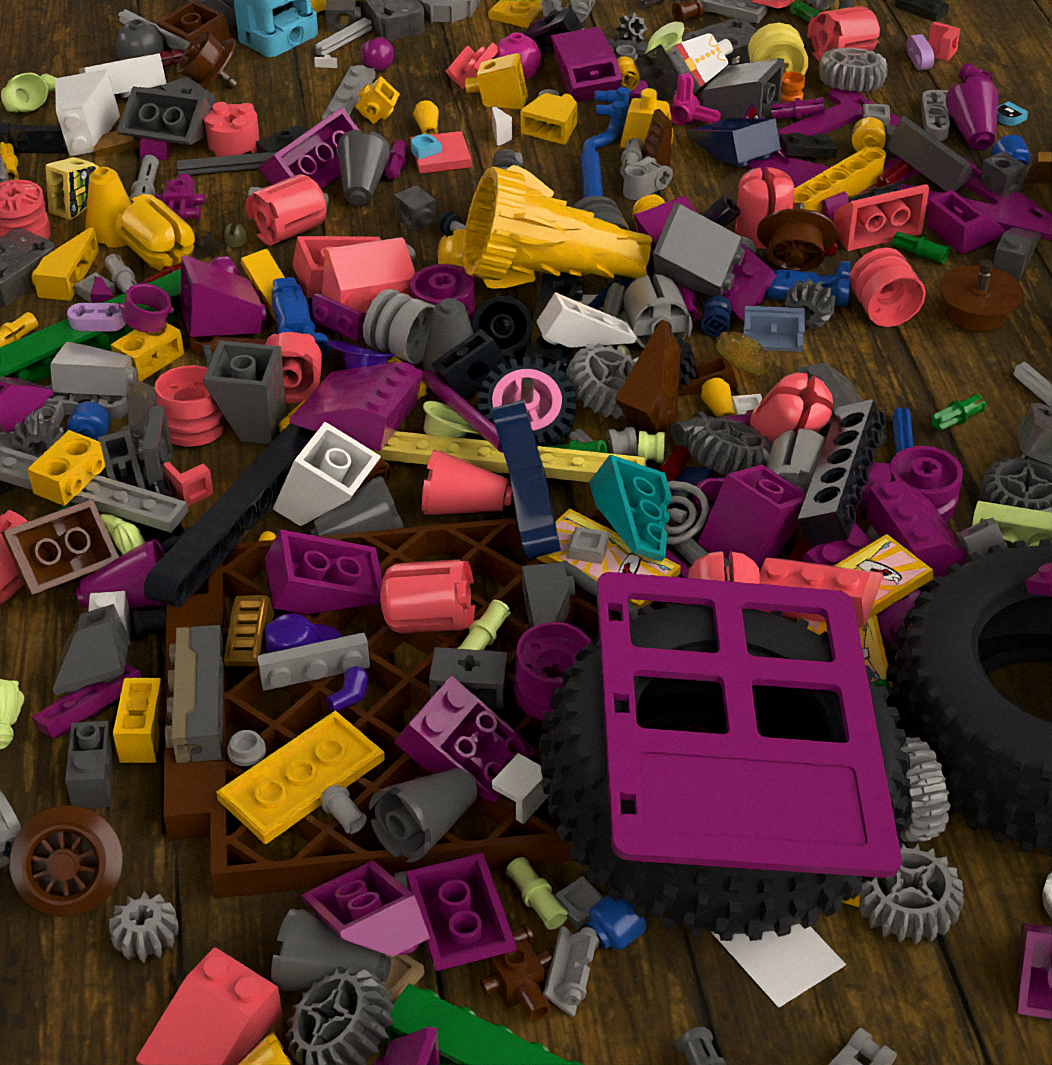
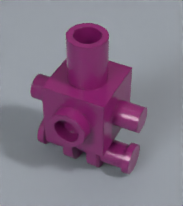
M184 173L179 174L174 180H166L164 194H155V197L164 202L185 222H187V219L201 220V209L197 205H205L206 197L205 194L195 193L194 180Z

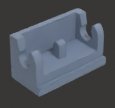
M745 306L743 349L803 352L805 309Z

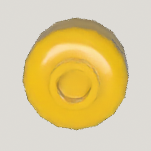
M866 117L855 124L852 131V144L857 152L866 147L883 149L886 145L885 127L879 119Z

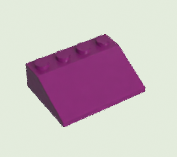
M391 362L332 371L290 417L289 423L317 432L323 423L326 422L365 447L381 451L417 404L423 371L416 369L412 364L406 362Z

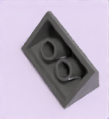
M902 116L887 147L890 151L945 191H956L975 175L965 159L907 117Z

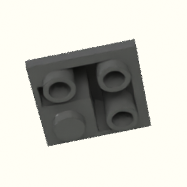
M114 604L80 614L60 655L52 689L55 695L75 692L84 686L100 681L110 682L124 673L130 638Z

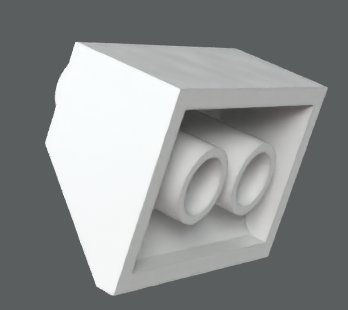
M160 54L79 68L80 74L107 69L114 94L120 93L121 98L129 97L132 86L161 90L160 85L167 84Z

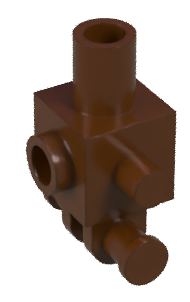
M524 923L520 928L511 931L516 944V951L470 962V964L475 968L479 966V963L489 959V976L480 980L484 994L489 995L498 991L507 1008L520 1003L531 1021H538L547 1016L551 1011V1005L543 995L544 970L550 968L552 958L548 951L538 955L534 953L529 945L534 942L533 933L529 925Z

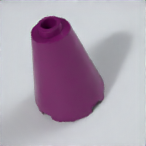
M984 77L967 78L966 83L959 86L956 83L947 92L945 100L947 110L969 146L974 150H985L992 146L996 135L999 93L994 83Z
M157 539L145 541L81 579L80 587L76 588L77 598L81 607H87L89 610L90 593L116 591L126 592L129 609L162 606L164 603L147 599L143 592L148 573L165 556V552Z

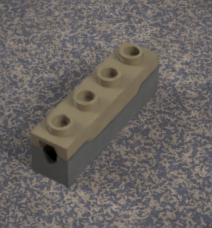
M220 625L176 628V643H170L169 645L170 663L175 665V669L168 670L169 691L173 692V697L167 698L168 719L172 720V725L166 726L165 729L167 748L174 749L176 763L222 760L224 645Z

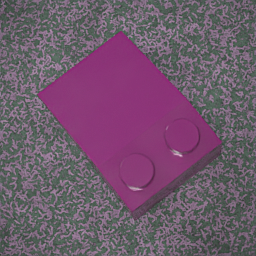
M280 529L265 556L273 609L311 614L380 603L382 575L375 547Z
M483 853L406 871L407 889L416 897L430 939L424 941L423 944L436 971L516 951L512 932Z

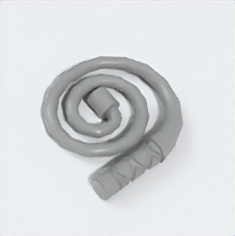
M668 481L670 491L686 490L695 494L700 500L702 507L700 518L694 527L685 534L667 537V544L676 545L689 540L702 529L707 521L710 509L708 498L700 488L687 482ZM671 496L670 504L677 503L686 506L689 510V517L686 520V511L677 508L667 509V512L670 513L669 519L681 523L678 527L665 525V530L669 535L683 533L696 521L697 510L695 505L686 497Z

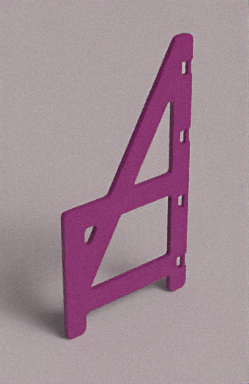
M833 88L829 91L828 98L837 104L836 106L826 109L825 114H815L777 130L778 137H780V134H790L792 132L813 136L818 133H829L854 121L863 119V107L858 103H876L864 98V95L857 91L849 92ZM890 112V125L897 126L900 118ZM770 153V158L755 160L754 158L749 160V165L743 166L747 170L760 167L763 181L765 167L784 171L791 177L794 188L831 168L787 157L789 159L787 164L773 153ZM897 157L884 163L883 173L901 158ZM966 160L975 175L980 178L982 171L976 165ZM914 168L900 179L899 182L920 172ZM972 177L964 184L970 190L993 203L988 204L967 199L1006 230H1010L1013 227L1041 233L1040 238L1052 241V213H1048L1040 208L1037 203L1019 192L1002 198L980 184V179ZM901 183L902 187H899L898 190L908 189L915 186ZM929 190L926 211H928L929 199L942 194L941 192ZM1032 212L1037 213V214L1040 215L1041 217L1039 218V217L1035 216L1034 214H1032Z

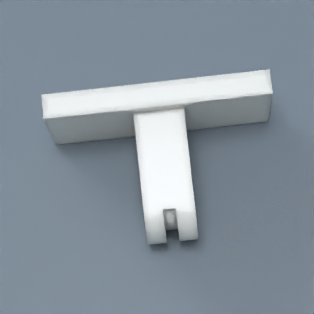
M325 54L324 57L314 58L315 67L337 68V58H331V55Z

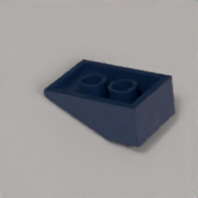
M726 118L687 130L689 138L722 163H733L734 167L749 165V160L754 158L755 160L770 158V153L781 150L775 118Z

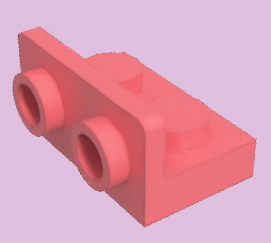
M492 42L486 49L481 46L474 52L469 46H466L447 68L446 73L464 89L466 87V78L477 77L480 63L491 60L498 52V47Z

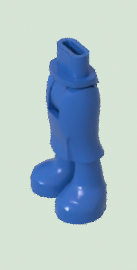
M841 261L835 273L826 276L817 275L816 272L774 270L773 272L776 277L770 288L765 291L764 298L785 301L788 291L791 290L798 280L805 282L810 278L816 284L821 281L823 288L831 287V295L836 297L835 306L848 307L851 261Z
M293 277L275 279L271 295L272 308L278 325L276 333L297 332L313 336L315 343L321 350L322 359H324L331 349L327 345L329 340L322 333H314L315 325L310 318L308 301L302 292L301 286L296 283V279Z

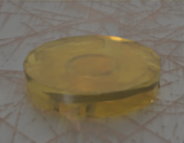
M724 331L715 343L716 349L726 360L749 373L767 374L773 364L771 354L767 352L765 355L761 352L763 348L761 344L741 333L731 332L728 335L727 331Z

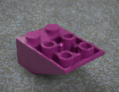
M600 27L551 35L566 92L576 102L594 99L595 91L617 90L620 88L622 77L619 66Z
M452 675L394 741L399 748L421 767L435 774L455 768L469 773L476 782L477 795L492 802H495L501 795V793L492 788L493 779L518 753L530 759L536 751L530 743Z

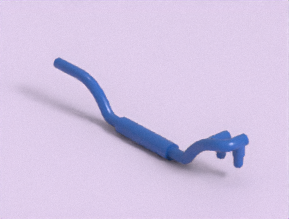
M620 87L617 90L594 92V100L612 103L609 105H596L595 113L597 115H607L611 118L605 132L588 138L583 144L580 155L583 198L597 195L603 196L600 158L595 150L612 143L623 133L630 90L626 87Z

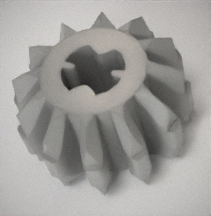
M145 891L141 898L137 900L127 896L126 906H115L114 917L109 919V931L112 935L111 940L114 948L117 951H122L123 956L127 960L138 955L143 963L147 956L151 954L161 959L162 948H173L174 936L178 935L179 931L175 908L172 904L165 903L164 898L160 894L149 899Z

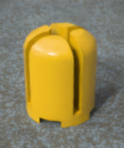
M142 194L132 198L131 200L134 203L127 207L123 215L119 212L116 220V233L151 268L162 271L164 266L171 267L180 263L181 256L191 257L194 250L193 243L195 242L193 230L164 202L152 194Z

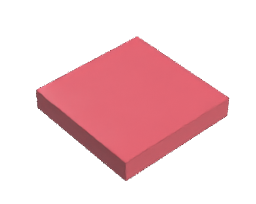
M462 131L433 134L431 136L435 137L442 144V152L420 160L414 155L419 174L472 167L471 156Z

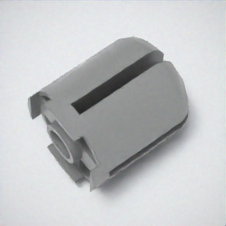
M654 274L653 286L648 275L639 277L630 284L624 294L623 300L625 304L623 307L628 323L637 338L636 343L638 342L641 347L645 348L661 319L668 323L676 341L679 338L684 340L687 335L688 338L690 337L692 330L691 316L673 280L664 275Z
M800 428L798 434L793 429L786 431L774 440L766 467L807 493L826 438L811 429Z

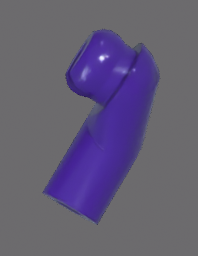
M354 666L348 668L343 676L345 677L343 689L326 697L327 704L332 712L335 710L339 712L363 700L368 684V676L362 667Z

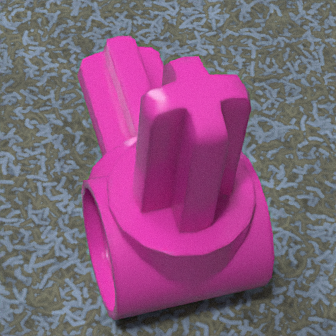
M680 74L678 76L677 93L673 96V104L670 107L671 121L679 126L686 125L687 122L694 124L696 120L708 124L719 121L721 113L718 110L700 106V101L692 94L693 77L691 74Z

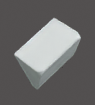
M493 107L492 130L496 145L512 140V117L497 107Z

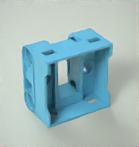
M234 0L239 42L261 53L263 56H278L318 35L317 13L311 9L310 0ZM288 3V10L273 17L272 9Z

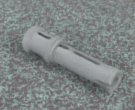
M146 155L142 159L138 180L131 186V195L129 196L131 204L134 203L131 200L132 198L142 194H152L155 197L153 184L159 161L153 155Z

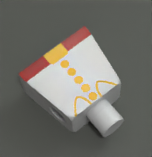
M708 33L676 44L669 51L668 56L679 74H691L693 77L692 94H695L729 64L725 56L733 52V47L728 39H723L717 43L714 36Z

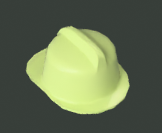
M672 22L656 31L651 37L644 55L650 57L657 66H665L669 69L674 64L669 58L668 53L676 44L683 42L684 24L682 22Z
M427 401L423 404V409L426 412L424 432L426 434L464 438L468 432L479 434L448 405L435 401Z

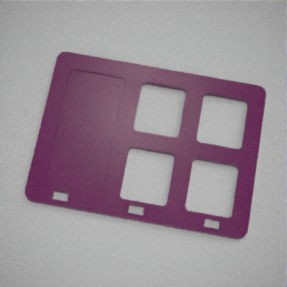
M606 572L600 575L597 583V605L611 846L613 852L621 859L628 861L881 878L895 876L902 864V856L852 598L839 590L620 572ZM628 600L696 604L711 607L714 615L718 652L706 653L634 646L630 638ZM608 609L621 611V621H609ZM742 609L822 615L826 620L833 662L750 655L747 651ZM645 676L719 683L722 686L727 733L715 734L640 727L636 720L633 677ZM762 685L836 692L840 700L847 742L837 743L761 736L757 729L752 686ZM614 700L627 701L628 713H615ZM620 799L634 801L635 814H621Z

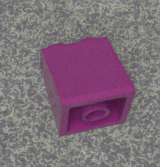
M181 256L179 309L191 337L261 333L262 322L266 321L265 304H261L259 292L254 290L249 279L192 257Z
M762 464L727 474L698 544L706 548L708 553L722 551L724 558L728 560L730 551L743 553L754 560L760 573L765 558H777L798 526V516L807 493Z

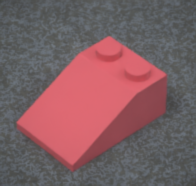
M297 236L292 265L306 298H312L317 293L322 294L325 249L380 241V237Z
M214 947L186 976L135 1059L138 1065H238L283 1015L278 986Z

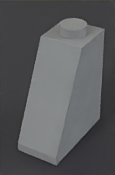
M66 342L50 363L52 392L126 396L131 387L136 385L137 370L136 367H132L131 356L74 342Z

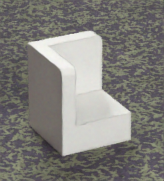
M519 753L492 781V788L516 802V820L523 824L549 796V794L543 793L542 780L544 778H542L541 766Z

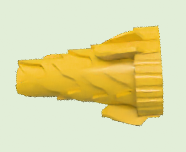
M512 165L508 169L491 166L486 169L481 177L467 217L464 234L463 264L466 274L482 278L487 288H508L533 283L536 278L534 271L560 276L561 272L577 276L594 274L614 279L615 275L637 279L647 274L646 267L650 258L652 243L650 235L621 229L612 223L595 218L592 212L566 206L567 201L551 198L554 191L529 171L519 166Z

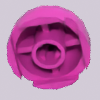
M515 32L498 41L496 45L498 52L492 59L519 53L524 79L537 75V70H541L542 58L540 48L533 39L522 33Z

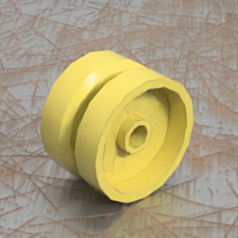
M784 23L768 24L760 28L751 37L748 45L750 63L782 58L784 59L783 73L796 71L805 75L808 68V55L798 31L791 25Z

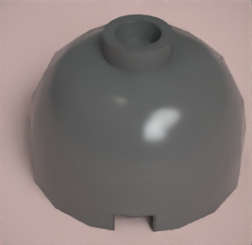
M141 19L131 20L116 35L115 50L119 61L166 51L163 36L158 28Z

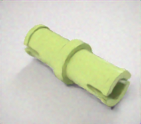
M492 600L481 618L473 621L469 627L470 633L457 649L484 650L487 645L493 644L497 638L498 629L511 614L509 607L502 601Z
M520 857L513 860L507 866L508 871L506 874L521 891L523 902L527 907H531L536 911L547 929L552 930L560 927L566 921L568 912L551 893V885L546 879L540 878L526 858Z

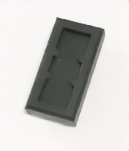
M300 124L286 130H280L274 135L256 141L257 150L260 153L280 151L308 130Z

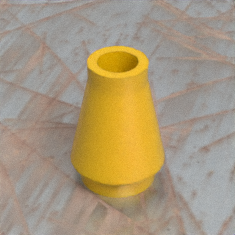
M431 101L419 102L414 109L413 116L422 134H438L439 110L437 106Z
M712 378L706 381L701 388V399L716 417L736 415L733 408L730 385L721 378Z

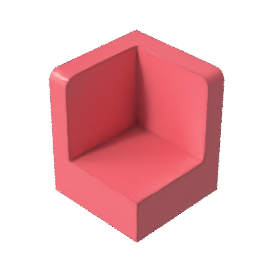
M939 22L931 24L928 43L933 50L934 58L948 61L955 54L958 48L960 28Z
M170 462L162 464L165 483L167 480L170 481L173 495L179 500L186 501L187 506L214 494L210 470L204 464L182 474Z

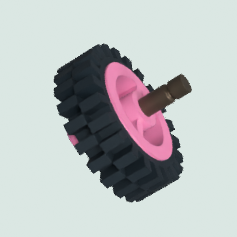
M523 357L521 365H517L515 358L509 360L508 368L502 363L497 366V373L491 371L487 375V381H483L481 392L478 395L479 413L495 426L491 408L524 400L537 446L561 445L562 437L567 439L570 434V427L573 428L576 395L575 391H572L570 379L565 381V373L562 370L555 373L554 364L549 362L545 368L543 367V360L536 358L535 365L529 364L530 357Z

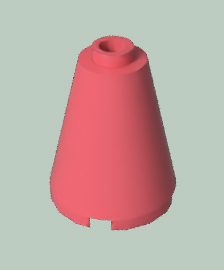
M433 450L427 466V469L430 471L428 479L424 480L423 514L446 515L502 512L505 509V505L511 506L513 490L512 486H509V479L445 452Z

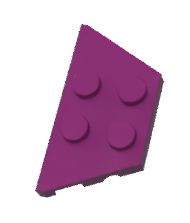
M742 243V248L745 249L743 260L740 266L735 265L732 271L735 277L729 291L725 290L722 297L730 301L732 305L731 314L743 324L745 306H760L765 297V291L770 288L776 276L767 264Z

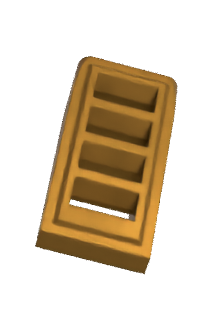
M236 596L232 608L223 661L225 666H258L257 656L263 655L266 646L265 626L271 623L274 618V611L268 596ZM238 648H253V650L238 651Z

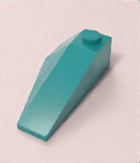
M610 454L589 481L595 505L633 553L662 562L666 555L668 535L665 530V524L670 516V513L667 512V506L670 504L672 496L665 473Z

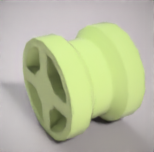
M639 431L638 457H645V462L647 460H654L656 463L662 464L664 460L665 432L648 435L646 431Z

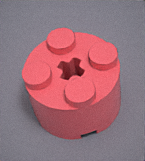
M214 103L212 110L204 118L208 150L210 152L213 150L216 157L242 155L248 151H251L252 154L257 151L256 141L260 140L257 113L254 110V106L250 103Z
M283 332L269 336L265 345L281 346L286 403H299L306 400V397L314 392L320 384L322 354L320 348L315 343V339L309 334L297 332Z

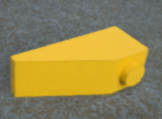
M95 228L86 229L42 258L37 268L32 272V284L36 287L38 298L72 300L75 295L73 285L84 279L99 253Z

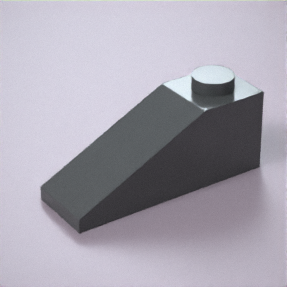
M1016 227L1005 232L996 248L993 268L1012 275L1020 282L1040 240L1041 233Z
M130 430L97 437L101 443L108 478L145 489ZM121 518L123 521L129 522L131 524H139L138 522Z
M564 562L522 566V591L530 628L541 623L565 622L569 613V597L575 596V584L573 575L567 576Z

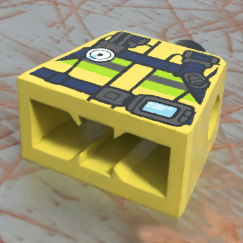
M76 157L45 165L49 213L72 220L86 209L89 176L99 166Z

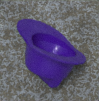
M340 341L327 342L328 346L343 351L346 369L385 364L389 356H395L392 353L377 352L351 343Z
M296 613L284 614L265 626L266 646L263 654L341 638L342 635L329 626L312 624L302 615Z

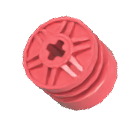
M19 179L0 183V238L13 229L22 228L45 239H49L51 229L48 215L45 212L46 207L41 187L29 180Z
M887 247L875 249L861 257L850 272L849 285L851 291L862 304L870 320L879 326H897L910 320L919 312L925 301L926 291L924 284L912 270L905 257L896 249Z
M191 365L173 368L161 374L155 382L157 406H165L170 440L174 445L185 447L201 446L213 442L225 430V416L204 385L203 379L207 372V367Z

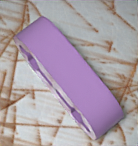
M924 35L908 36L907 52L918 71L932 69L934 53Z
M77 303L67 310L69 325L76 331H117L126 324L122 318V309H119V304Z

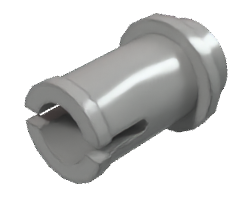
M332 785L321 795L322 808L325 812L333 814L346 833H356L365 825L367 817L349 798L350 793L347 788Z

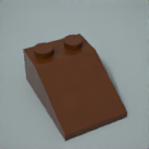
M662 319L615 398L631 425L653 435L670 429L671 424L676 420L681 348L668 323Z
M93 499L1 532L29 597L77 582L119 557Z

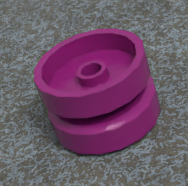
M437 264L425 267L414 274L410 281L411 297L413 299H420L435 306L444 299H456L465 305L471 325L473 324L475 314L474 277L466 274L464 268L450 264Z
M929 446L909 447L896 453L890 463L891 482L904 481L929 498L945 522L951 520L957 509L958 493L963 479V468L959 461L948 452Z

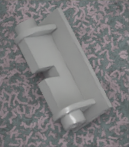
M564 926L560 928L543 993L547 999L571 1017L575 1016L577 1005L586 997L587 991L585 988L590 972L587 963L592 962L595 948L599 944L596 931L589 927L582 928L576 934H573Z

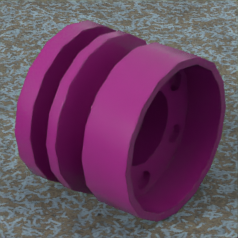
M547 622L537 624L528 629L519 639L516 651L514 695L517 704L527 714L543 720L545 711H553L549 705L554 688H558V686L564 687L562 685V676L568 666L572 667L576 662L575 657L577 653L589 642L592 643L591 639L581 629L568 623Z

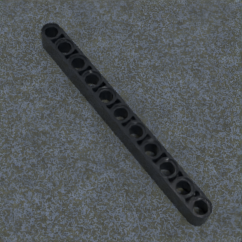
M289 424L150 570L144 583V596L147 599L164 604L182 607L276 503L294 460L315 435L316 431Z

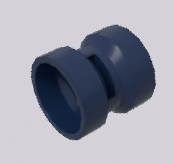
M711 296L704 301L701 328L707 335L719 337L729 331L732 305L727 298Z

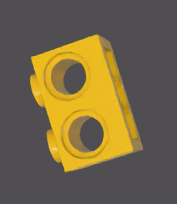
M167 322L157 332L146 333L133 330L111 344L112 352L132 357V367H136L137 382L143 381L184 354L181 331Z
M68 430L27 468L33 494L63 506L68 504L106 467L101 443Z
M124 678L113 730L119 763H157L165 719V696L161 678Z

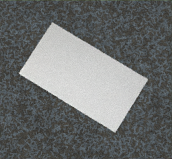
M800 924L791 926V933L778 937L775 931L763 932L762 940L750 941L746 934H734L731 941H720L719 934L711 932L778 1007L786 1004L846 966L844 961L811 926L804 929Z

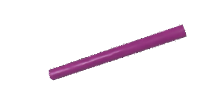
M431 370L424 371L422 381L492 446L503 453L496 427Z

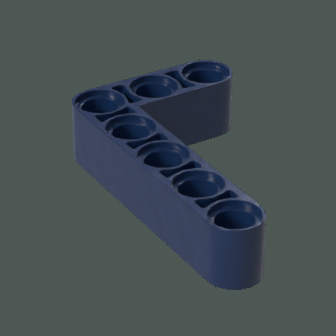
M519 400L491 408L510 473L519 531L527 560L561 551L548 483L524 400Z

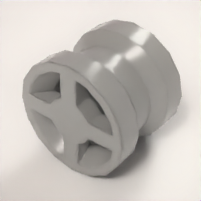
M626 427L624 431L619 432L615 429L607 430L606 440L609 454L638 456V443L634 427Z

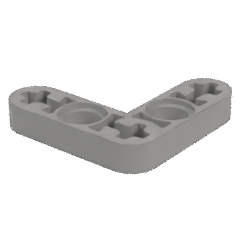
M928 90L922 95L921 112L924 130L938 141L946 140L949 134L950 113L947 110L945 101L949 90Z
M52 384L47 385L46 388L52 390ZM53 392V395L46 400L44 406L39 410L33 411L29 416L33 420H37L40 413L43 416H52L51 418L54 417L56 427H58L64 415H70L74 407L80 404L78 402L90 399L91 402L104 406L109 412L111 419L125 416L129 411L127 396Z

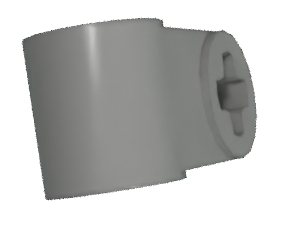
M650 156L637 163L628 165L624 170L623 195L630 200H639L643 196L664 189L672 179L673 170L666 165H659Z

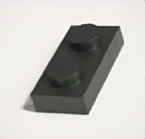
M941 0L895 1V8L933 22H937L948 14L950 5Z
M792 132L790 134H780L779 137L780 147L786 156L835 158L838 150L831 137L826 134L818 133L813 136Z

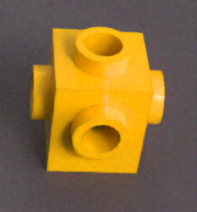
M380 76L371 85L367 83L360 89L357 94L359 99L355 107L363 117L375 124L380 118L385 120L393 112V107L399 93Z

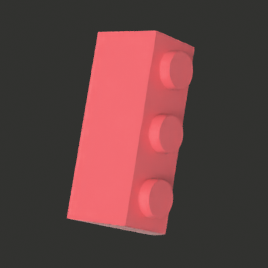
M925 184L851 201L841 206L834 213V224L838 231L837 240L847 251L890 242L893 240L896 232H902L911 236L922 234L929 186Z
M400 237L325 249L322 295L361 313H367L372 301L385 289H395L411 297L410 281L415 274V270L405 239Z
M765 558L759 573L760 584L845 592L853 600L858 628L864 629L883 579V573L780 558ZM762 610L764 612L771 613V610ZM782 611L781 615L826 623L825 618L819 614Z

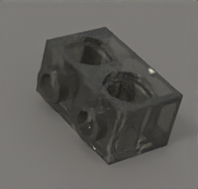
M662 44L635 60L640 68L638 70L640 80L646 81L648 88L657 91L658 101H666L677 93L678 76L680 74Z

